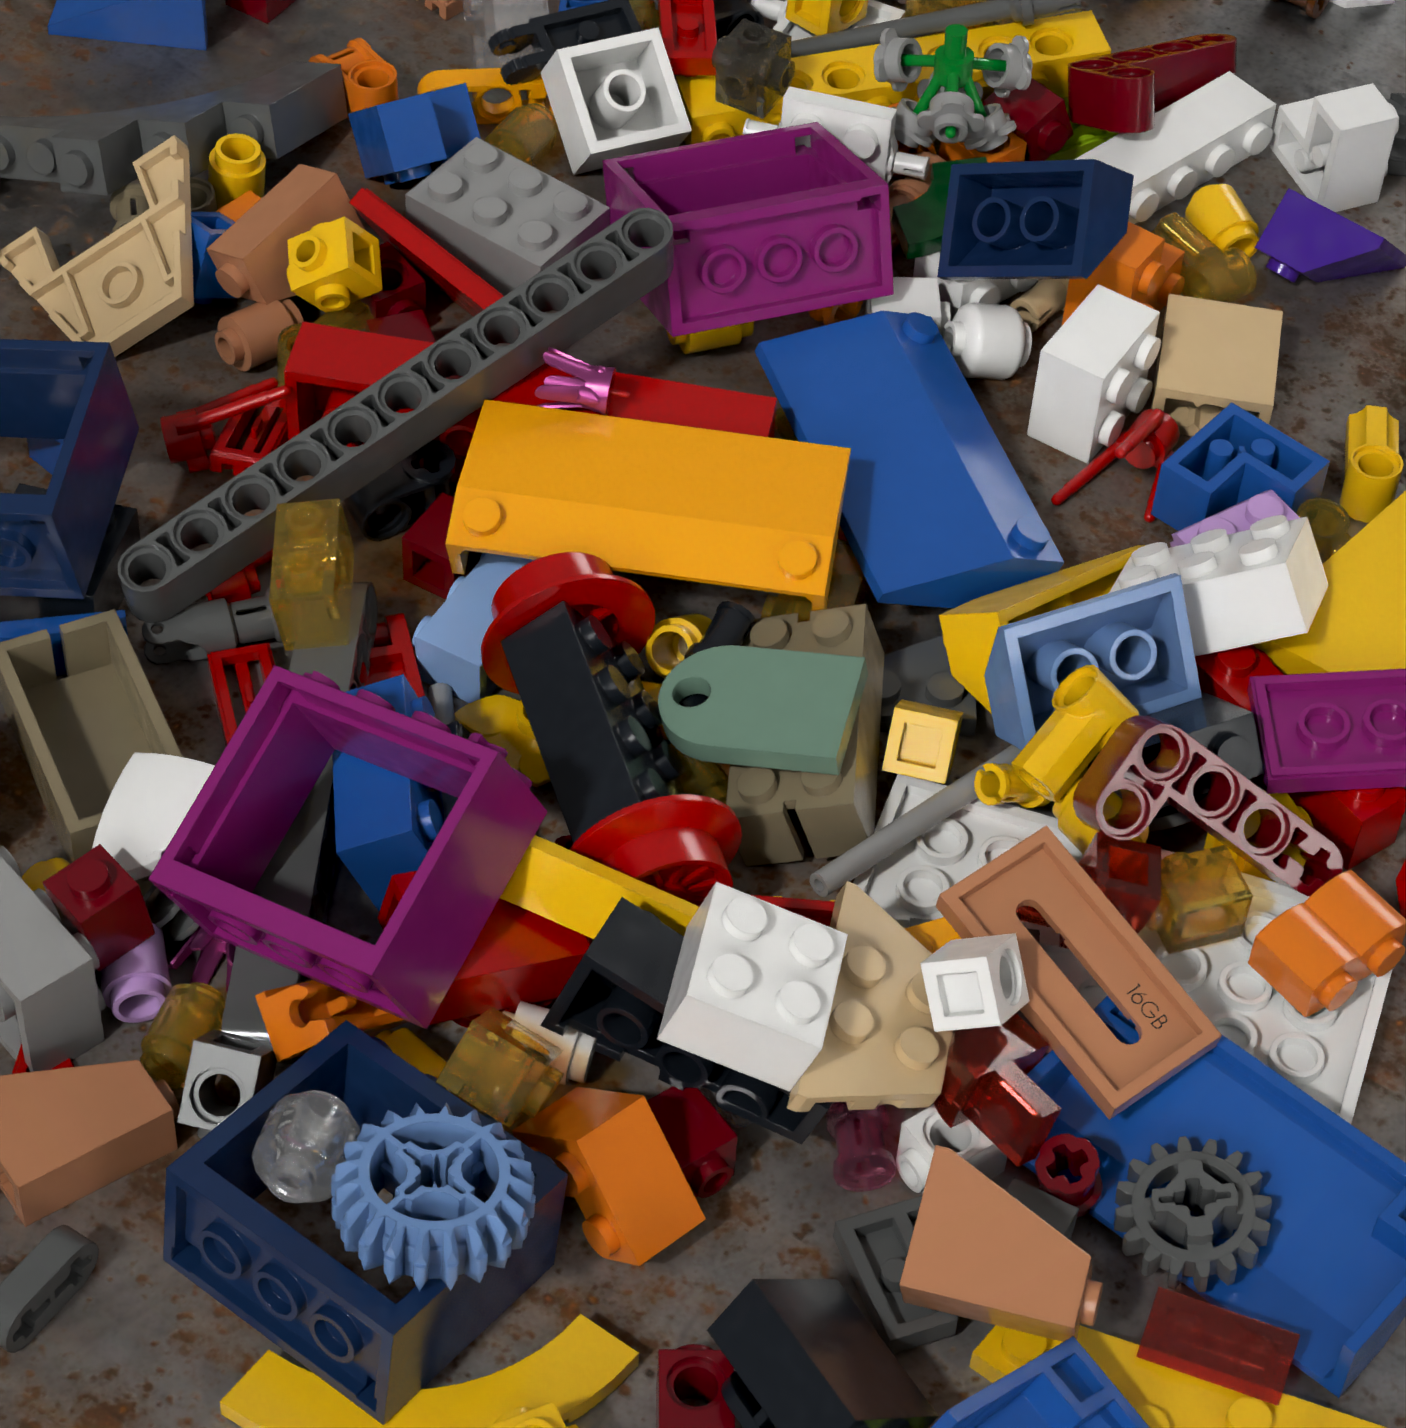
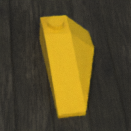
M1145 545L1133 546L978 597L940 614L943 643L947 651L951 675L991 713L984 674L998 627L1108 594L1131 554Z

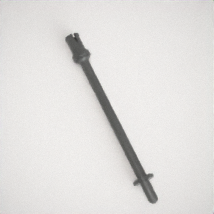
M988 0L718 56V69L881 44L880 36L886 28H894L897 36L900 38H916L945 32L946 27L952 24L969 27L1012 18L1016 22L1022 21L1023 26L1034 24L1035 18L1074 10L1081 11V0Z

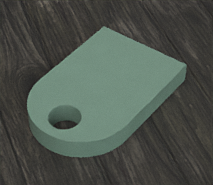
M734 645L702 650L676 665L662 683L658 695V708L664 732L676 749L689 757L701 761L839 775L868 677L865 657ZM703 694L709 697L698 706L684 707L679 705V702L689 695Z

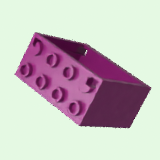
M818 122L602 160L606 205L610 207V225L638 208L660 210L672 222L674 267L671 276L664 283L640 298L672 337L894 294L888 183ZM810 135L811 147L807 148L804 144L795 146V138Z
M274 665L151 873L149 880L206 933L427 1029L548 811L530 791L532 781L523 773L512 768L505 760L508 754L507 750L487 742L482 734L471 733L469 738L465 739L452 734L447 725L422 711H414L412 716L408 717L395 712V708L389 702L370 691L359 689L356 696L341 691L340 687L333 680L315 670L312 674L305 672L302 676ZM335 749L458 798L375 945L252 893Z

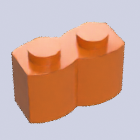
M1348 870L1329 880L1304 903L1291 907L1266 925L1255 936L1248 964L1304 1017L1313 1015L1324 1007L1328 1011H1334L1351 997L1357 988L1358 981L1372 973L1377 977H1381L1393 969L1401 960L1406 950L1402 945L1406 934V919L1354 871Z

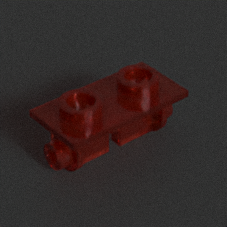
M1158 1287L1136 1357L1278 1406L1300 1334Z

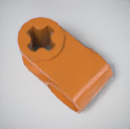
M360 37L350 40L347 48L329 56L317 54L308 61L341 64L347 113L399 100L397 70L372 50L371 46Z

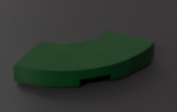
M986 157L932 163L931 184L927 192L912 202L893 207L891 222L906 259L919 258L941 251L951 165L988 163Z

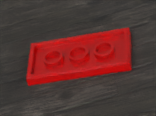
M361 188L349 201L352 207L384 243L390 242L417 273L474 317L504 297V295L368 188L366 190Z

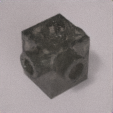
M743 18L728 36H722L714 48L712 66L716 68L715 101L764 119L786 93L793 80L795 63L791 61L792 36Z

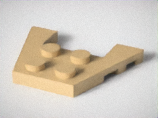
M175 135L132 162L149 204V209L61 267L49 236L36 226L0 250V264L14 275L20 282L19 285L32 298L37 300L49 313L48 316L71 341L110 342L114 357H116L194 306L189 150L187 145Z

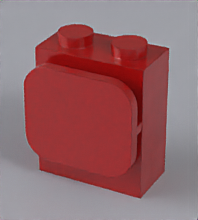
M417 871L391 876L378 915V920L383 930ZM499 898L429 1025L452 1020L456 1024L469 1029H484L498 1026L503 1011L516 1013L520 1001L550 1009L554 998H558L591 945L592 939Z

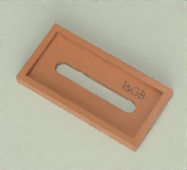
M1047 825L942 892L938 897L936 908L962 939L1016 933L1030 1000L1020 1011L1109 1120L1216 1047L1222 1037V1034ZM1030 906L1035 908L1056 934L1060 933L1065 939V945L1127 1020L1131 1019L1136 1025L1135 1029L1139 1035L1138 1042L1125 1044L1115 1037L1016 915V910L1019 907Z

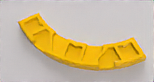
M580 1314L562 1333L541 1349L509 1367L464 1383L421 1389L389 1421L382 1425L316 1374L292 1364L268 1349L220 1400L221 1415L242 1428H484L492 1425L497 1418L518 1407L534 1409L554 1401L563 1421L571 1423L610 1395L638 1367L639 1352Z

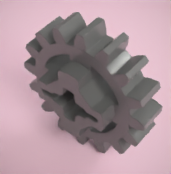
M1186 1136L1179 1137L1176 1153L1168 1154L1160 1144L1155 1143L1150 1148V1165L1133 1158L1128 1167V1181H1119L1117 1185L1115 1203L1120 1207L1115 1208L1113 1225L1115 1231L1127 1232L1123 1237L1122 1252L1125 1256L1137 1255L1141 1252L1144 1254L1141 1274L1145 1277L1154 1274L1159 1268L1168 1271L1167 1283L1170 1289L1175 1290L1180 1284L1182 1277L1187 1276L1193 1277L1194 1285L1198 1292H1206L1209 1275L1217 1274L1220 1280L1229 1286L1235 1282L1236 1262L1243 1267L1253 1269L1257 1263L1259 1253L1257 1246L1267 1245L1271 1224L1265 1220L1269 1219L1272 1200L1269 1196L1257 1195L1260 1192L1263 1176L1259 1171L1249 1172L1244 1175L1240 1173L1243 1154L1239 1151L1230 1154L1225 1160L1217 1157V1142L1213 1139H1209L1206 1142L1202 1152L1192 1151L1191 1144ZM1171 1181L1165 1188L1157 1189L1162 1184ZM1190 1211H1194L1195 1217L1190 1215ZM1230 1238L1225 1243L1213 1248L1219 1239Z

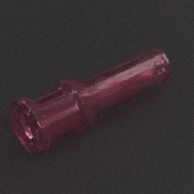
M834 1102L829 1108L826 1115V1126L829 1134L836 1140L838 1155L833 1162V1179L838 1186L845 1190L855 1192L875 1190L890 1183L895 1177V1159L886 1150L884 1131L888 1128L889 1115L884 1104L871 1110H848L846 1102ZM862 1161H868V1169L866 1171L862 1170Z

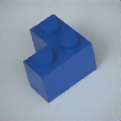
M466 83L348 113L365 178L383 175L385 185L430 175L432 173L430 163L434 162L437 169L475 137L480 138Z
M1231 402L1161 464L1151 515L1180 531L1259 493L1273 490L1300 518L1308 517L1309 519L1317 512L1330 461Z

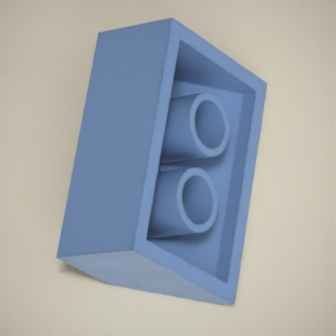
M1173 573L998 627L984 674L996 736L1022 750L1055 711V708L1052 706V698L1060 683L1069 674L1085 665H1095L1135 706L1141 716L1202 698L1181 575Z

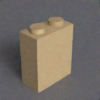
M1169 294L1160 335L1161 346L1157 357L1151 409L1157 408L1169 414L1176 421L1180 435L1194 436L1231 402L1269 424L1274 406L1283 311Z

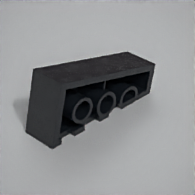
M622 897L582 957L540 1026L561 1036L564 1035L568 1027L597 1039L594 1051L619 1062L625 1052L659 1067L658 1080L682 1091L685 1087L706 1088L716 1093L718 1107L802 1144L829 1110L833 1102L815 1103L809 1112L792 1111L787 1109L790 1096L789 1091L657 1040L684 936L662 923L651 912L640 909Z

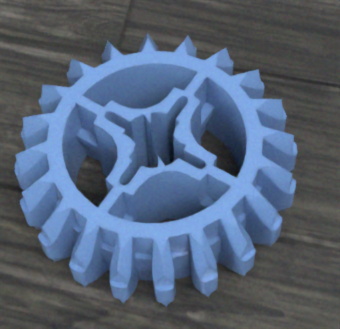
M416 1102L409 1117L402 1118L394 1112L387 1110L384 1120L381 1122V1127L363 1123L357 1141L345 1142L344 1154L346 1161L341 1154L340 1164L336 1165L335 1173L332 1174L331 1195L333 1196L331 1200V1215L335 1221V1228L340 1230V1238L344 1242L345 1251L358 1252V1258L361 1260L363 1270L384 1265L383 1272L387 1277L389 1285L401 1276L407 1275L413 1277L419 1292L428 1279H442L451 1291L458 1280V1275L465 1274L480 1283L484 1273L487 1271V1265L505 1268L507 1259L511 1256V1250L522 1249L523 1241L527 1237L528 1226H530V1218H533L535 1213L536 1196L533 1194L535 1176L533 1171H531V1162L524 1160L525 1154L521 1149L520 1140H506V1134L503 1131L501 1122L482 1127L476 1109L464 1117L453 1116L448 1103L444 1105L439 1113L426 1114ZM479 1187L488 1196L489 1199L485 1203L474 1196L476 1188ZM383 1188L393 1195V1200L388 1204L384 1203L378 1196V1193Z

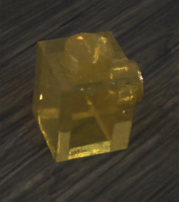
M1225 844L1192 853L1177 852L1152 862L1146 889L1140 894L1139 905L1147 928L1150 931H1157L1167 953L1172 954L1241 937L1253 894Z

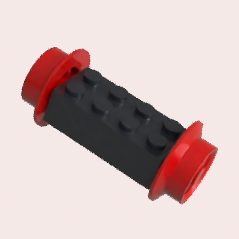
M564 552L552 554L534 560L516 570L500 585L493 597L491 611L494 620L488 627L482 640L481 661L486 674L497 686L509 692L519 694L573 841V845L569 850L699 907L716 882L733 888V879L728 865L735 857L742 839L741 825L737 815L728 805L717 799L702 795L686 794L679 779L684 774L682 762L674 749L664 741L659 728L662 725L658 704L645 691L640 676L645 673V668L638 654L652 635L656 616L654 606L647 592L634 581L613 575L612 569L604 560L588 553Z

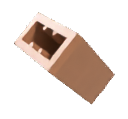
M299 164L206 248L217 268L215 272L216 279L228 294L235 298L242 297L266 305L275 300L280 301L296 296L295 293L291 292L287 279V267L289 265L288 239L310 231L317 224L331 222L343 216L365 230L355 209L349 203L350 199L337 173Z
M139 1060L0 1075V1188L24 1226L27 1227L177 1150L174 1120L178 1118L180 1107L173 1091L163 1079L154 1083Z
M935 1145L899 1284L904 1303L1061 1342L1066 1341L1072 1336L1077 1340L1080 1324L1094 1326L1102 1295L1103 1283L1091 1280L1092 1257L952 1149Z

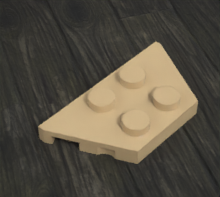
M847 881L836 896L829 926L848 934L823 1047L792 1088L787 1109L795 1112H809L815 1103L846 1102L848 1110H871L883 1104L894 1105L897 1108L930 1107L941 1094L953 1030L934 1032L920 964L932 953L861 888Z

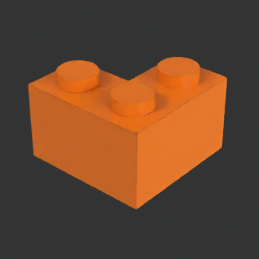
M1128 221L1127 233L1087 279H1069L1062 325L1097 284L1160 312L1167 305L1169 294L1181 295L1185 277L1181 276L1180 273L1185 251L1164 242V238Z
M576 1087L512 1130L515 1138L532 1150L548 1155L561 1170L568 1174L565 1196L575 1198L586 1219L582 1222L583 1233L591 1247L605 1259L641 1266L706 1220L644 1095Z

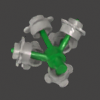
M952 24L946 27L944 45L936 49L935 55H922V50L917 40L914 38L898 37L894 28L884 29L880 36L881 44L877 46L873 58L874 75L878 82L887 81L895 92H902L906 89L908 83L914 82L919 77L922 67H934L930 79H923L918 84L917 95L920 99L919 102L902 98L897 107H891L897 109L894 131L896 139L901 144L912 148H917L919 145L930 147L936 138L944 143H957L960 141L964 142L967 150L977 149L978 152L992 150L1005 143L1008 139L1007 134L1016 129V123L1014 120L1010 121L1009 114L1004 113L1000 104L993 103L983 106L981 101L983 88L978 82L973 81V69L982 70L985 82L994 88V92L998 97L1007 98L1014 89L1026 90L1031 83L1033 66L1031 56L1028 53L1029 42L1027 38L1017 35L1009 44L994 43L987 49L984 58L974 57V52L967 47L968 29L960 24Z

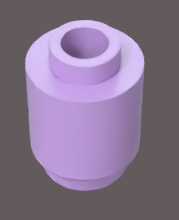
M153 923L152 925L155 930L153 936L99 972L105 1004L112 1009L113 1015L123 1022L140 1023L158 1017L165 1011L167 999L172 991L163 933Z

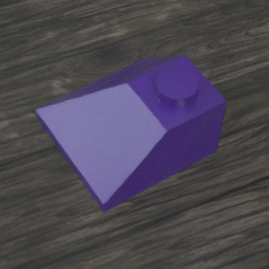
M1290 188L1286 191L1255 246L1257 250L1270 257L1265 266L1267 269L1295 283L1299 274L1314 282H1322L1401 269L1406 266V255L1385 238Z

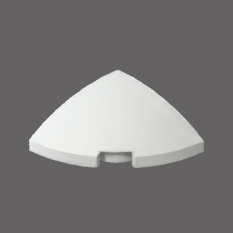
M134 752L110 794L95 834L92 849L101 844L134 880L150 876L215 765L173 755Z

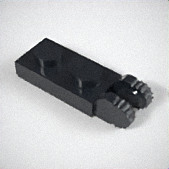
M608 0L530 18L528 23L512 26L509 29L505 28L494 33L493 36H490L488 45L494 56L498 55V57L518 53L532 45L535 53L512 59L500 69L503 80L507 85H517L520 82L532 81L540 76V72L557 49L640 32L642 29L629 0Z

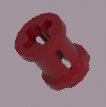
M1067 1133L1053 1136L1042 1144L1040 1155L1035 1162L1039 1189L1079 1208L1077 1217L1088 1214L1097 1206L1102 1196L1103 1184L1099 1173L1100 1160L1097 1150L1089 1140ZM1069 1169L1074 1177L1081 1176V1179L1070 1184L1064 1175L1058 1176L1057 1173L1061 1170Z

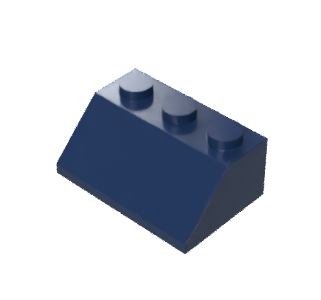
M1097 159L952 164L937 277L943 280L1087 279L1127 233L1134 175Z

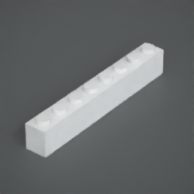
M1229 71L1155 113L1154 128L1152 130L1141 133H1120L1074 160L1097 159L1134 175L1128 221L1133 224L1144 222L1154 212L1176 199L1181 200L1185 198L1193 189L1214 177L1217 178L1224 175L1232 166L1249 156L1260 154L1267 147L1273 135L1271 127L1276 103ZM941 251L915 258L913 277L938 278ZM938 278L940 301L950 302V321H953L959 308L965 304L972 302L999 304L1018 292L1027 291L1038 281V279L943 280Z

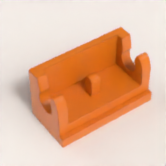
M315 980L275 988L255 995L277 1062L303 1056L345 1020L367 1035L374 1037L382 1031L391 1030L408 1022Z

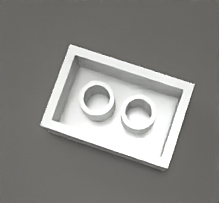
M1276 515L1255 522L1250 526V530L1227 535L1225 529H1214L1193 537L1190 543L1168 548L1167 543L1157 542L1140 547L1131 554L1109 593L1173 573L1181 575L1194 655L1200 656L1308 633L1329 584L1308 517L1288 521L1286 516Z

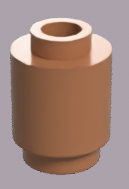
M288 298L280 301L275 300L268 305L256 302L220 318L218 332L215 334V345L219 355L227 364L233 365L240 371H248L291 352L304 320L297 306Z

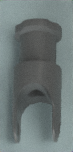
M276 586L267 588L265 595L230 603L223 597L191 604L163 622H144L142 626V635L147 641L144 646V654L147 660L157 665L181 660L195 661L207 659V654H210V652L238 648L239 645L275 638L279 643L289 641L285 611ZM154 626H161L163 631L155 634L152 632V628ZM157 647H163L166 651L162 655H157L154 653V650Z

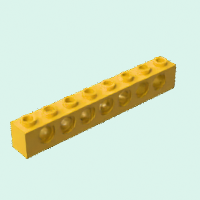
M1092 10L1034 19L1033 25L1023 26L1021 21L968 30L967 47L974 52V57L984 58L987 49L994 43L1009 44L1017 35L1026 37L1029 42L1028 53L1031 56L1033 65L1032 78L1061 98L1068 97L1069 63L1111 54V48ZM945 33L914 38L921 47L922 55H935L936 49L944 45ZM875 44L718 69L717 76H676V83L692 129L684 141L686 145L744 135L742 133L747 118L779 125L782 116L783 97L789 86L885 107L900 102L902 98L919 102L920 99L917 95L918 84L923 79H930L934 67H922L919 77L914 82L908 83L904 91L895 92L889 82H878L875 78L873 58L875 50L879 45ZM973 69V81L978 82L983 88L981 99L983 102L994 92V88L985 82L982 70Z

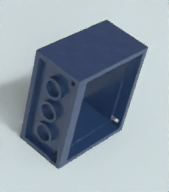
M0 339V437L64 439L46 495L0 493V596L85 598L139 431V425L110 342Z
M345 1020L166 1168L163 1260L384 1425L554 1265L568 1174L561 1170L548 1155L534 1151L521 1142V1149L525 1154L524 1160L531 1162V1171H533L535 1176L533 1194L536 1196L534 1217L530 1218V1226H528L527 1237L523 1241L522 1249L511 1250V1256L507 1259L505 1268L487 1265V1271L484 1273L480 1283L465 1274L458 1275V1280L450 1291L442 1279H428L420 1292L417 1286H415L397 1304L254 1200L339 1127L355 1137V1135L360 1134L363 1123L381 1127V1122L384 1120L387 1110L394 1112L402 1118L409 1117L416 1102L426 1114L439 1113L446 1103H448L453 1116L464 1117L475 1110L449 1092L437 1078L429 1074H423L393 1053L384 1041L367 1035ZM278 1101L277 1112L282 1128L275 1143L269 1146L265 1141V1131L260 1137L259 1135L264 1130L263 1126H265L264 1124L273 1105ZM477 1111L482 1127L498 1123L492 1116ZM503 1129L506 1134V1140H518ZM264 1139V1147L260 1151V1142ZM255 1156H257L258 1158L265 1157L264 1160H262L264 1163L259 1164L256 1161ZM479 1187L475 1189L474 1196L485 1203L489 1199L488 1196Z

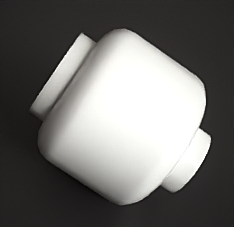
M975 302L965 304L959 308L953 321H948L945 324L942 332L945 343L963 376L966 378L1005 380L1012 377L1019 367L1026 364L1031 353V329L1028 323L1023 321L1019 312L1008 305Z

